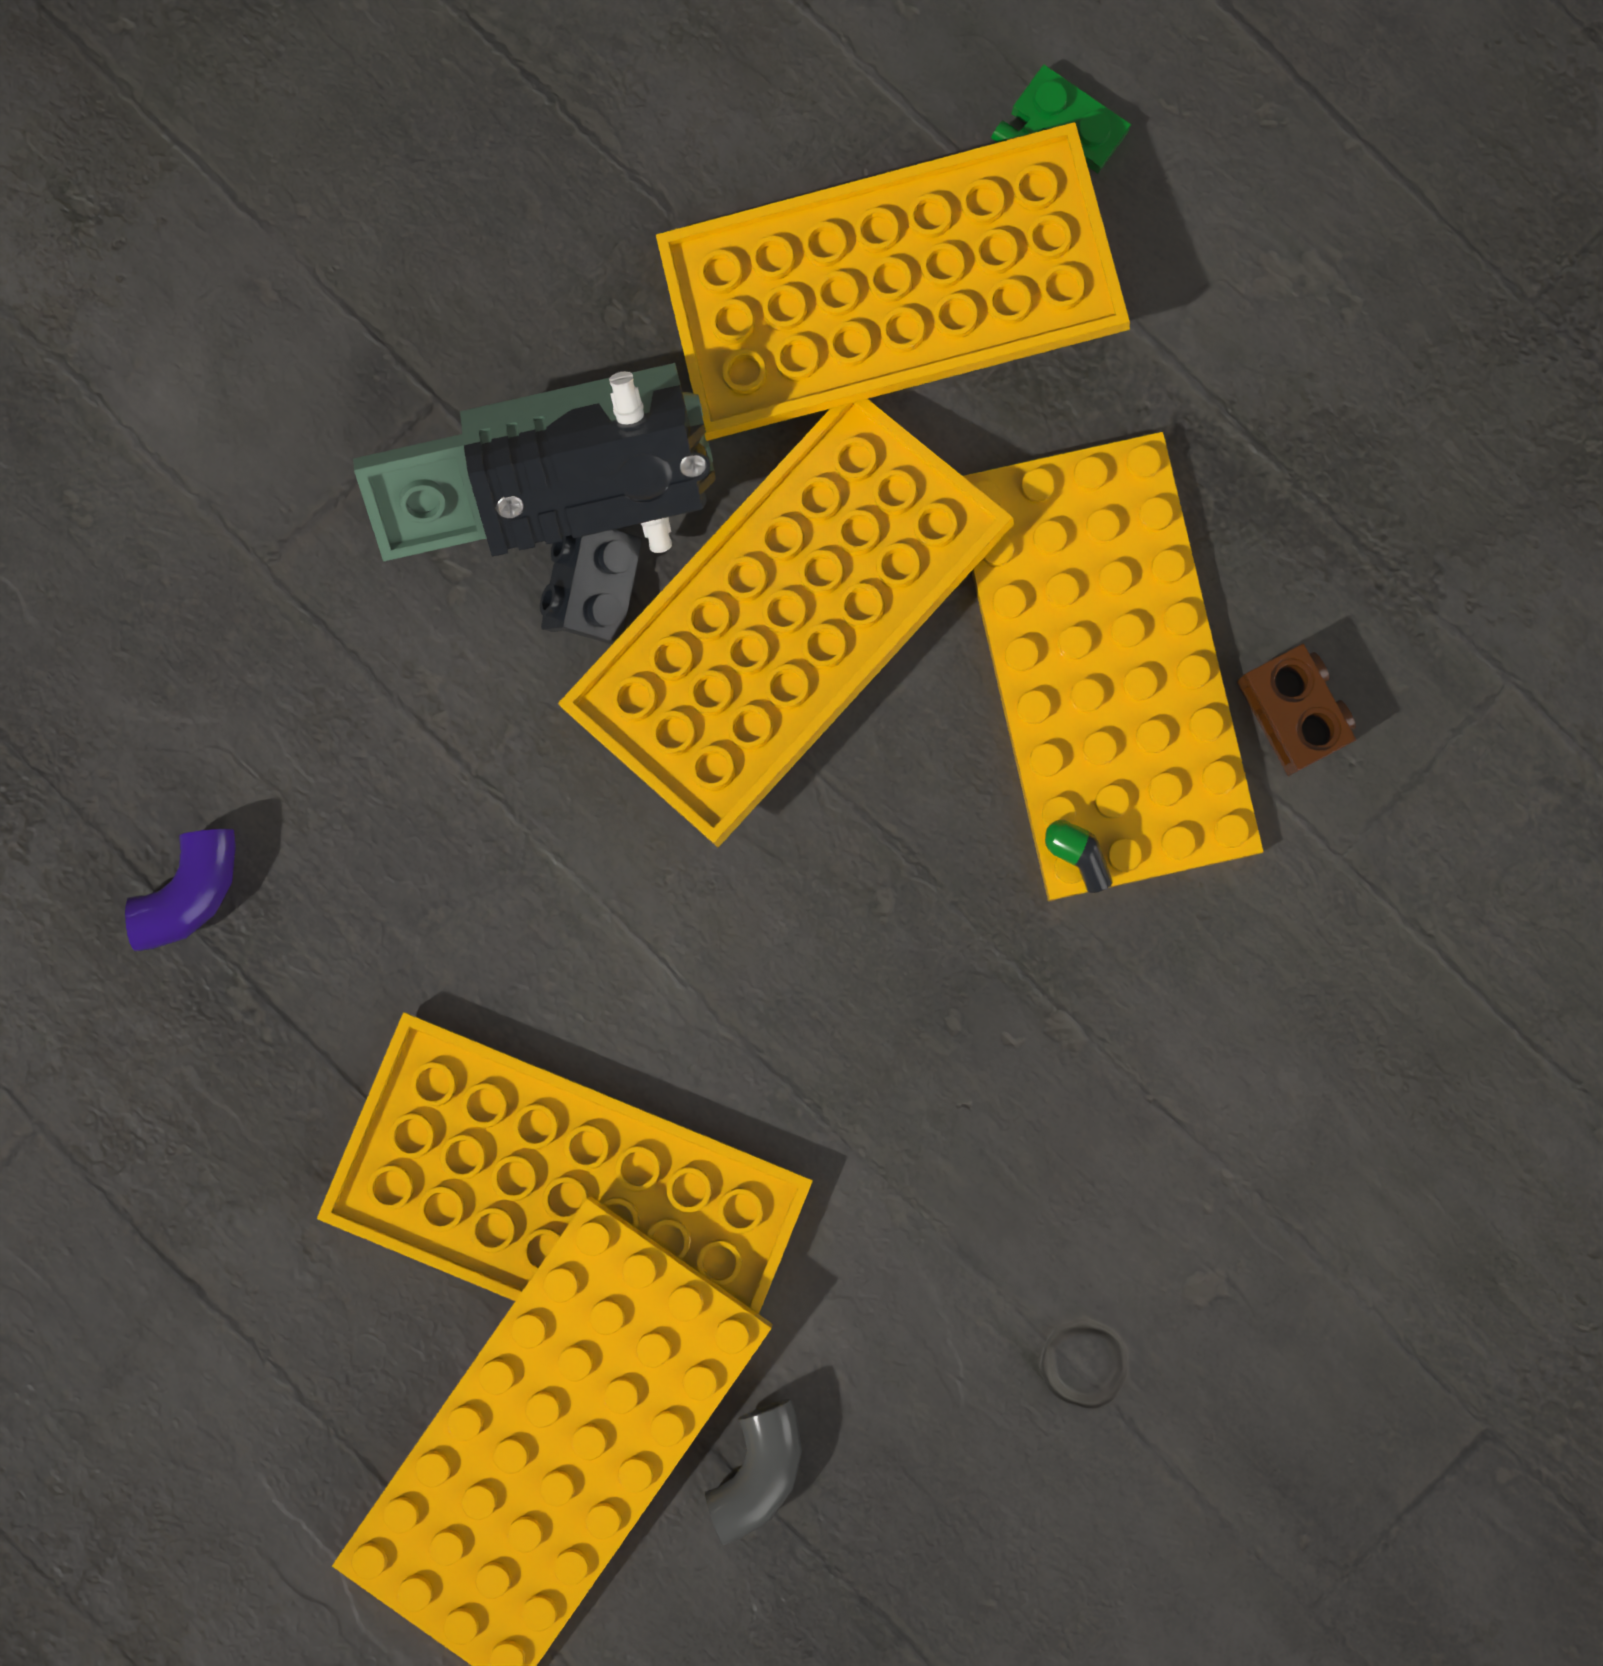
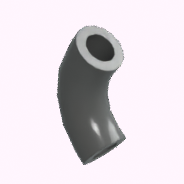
M784 1399L764 1405L738 1418L746 1446L743 1465L734 1478L719 1487L705 1491L708 1510L722 1545L740 1540L772 1520L794 1488L802 1449L797 1416L791 1399Z

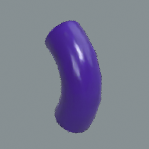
M233 829L200 830L180 834L181 852L179 868L172 881L160 891L127 898L125 923L129 943L134 951L151 950L186 939L216 914L233 881L236 851Z

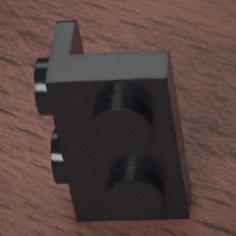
M609 530L574 539L572 535L562 537L561 542L552 543L551 560L554 562L550 584L544 589L540 600V612L543 615L541 629L550 632L565 631L613 644L624 631L642 538L617 530Z

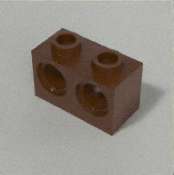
M1304 643L1251 670L1237 681L1288 777L1356 741L1352 732L1356 728L1352 713L1342 700L1335 701L1326 685L1330 677L1324 662L1316 652L1309 654ZM1288 671L1297 677L1300 684L1298 696L1287 697L1278 691L1275 684L1277 672ZM1305 719H1315L1324 726L1326 738L1323 745H1312L1305 740L1302 734V724Z

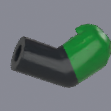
M1066 820L1054 821L1047 827L1045 833L1047 848L1053 855L1079 868L1088 892L1098 893L1112 885L1113 879L1094 834Z

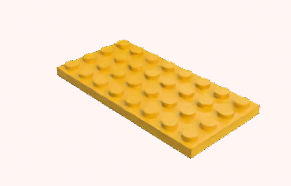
M1075 122L656 234L693 394H698L706 430V441L1130 330V320Z
M865 399L830 408L559 701L558 705L719 848L1014 525L1013 517L870 400Z
M1163 432L964 475V478L1009 513L1014 521V525L972 570V576L1048 901L1088 893L1079 868L1053 855L1046 846V829L1052 822L1057 820H1066L1095 835L1113 879L1110 887L1263 853Z
M403 1012L317 1219L516 1301L577 1211L590 1195L759 1314L813 1179Z
M589 1195L337 1557L332 1567L472 1666H537L772 1329L773 1324Z

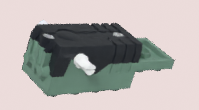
M675 363L632 373L626 371L618 372L610 378L460 411L462 434L353 458L356 479L383 562L486 538L491 555L494 557L508 554V549L518 547L519 551L534 548L535 543L543 541L547 545L561 542L562 537L572 535L574 539L640 523L643 527L645 538L649 539L650 550L655 553H661L672 547V541L669 533L672 532L669 517L702 510L707 501L705 490L716 480L709 442L705 438L706 430L699 395L691 392H682Z

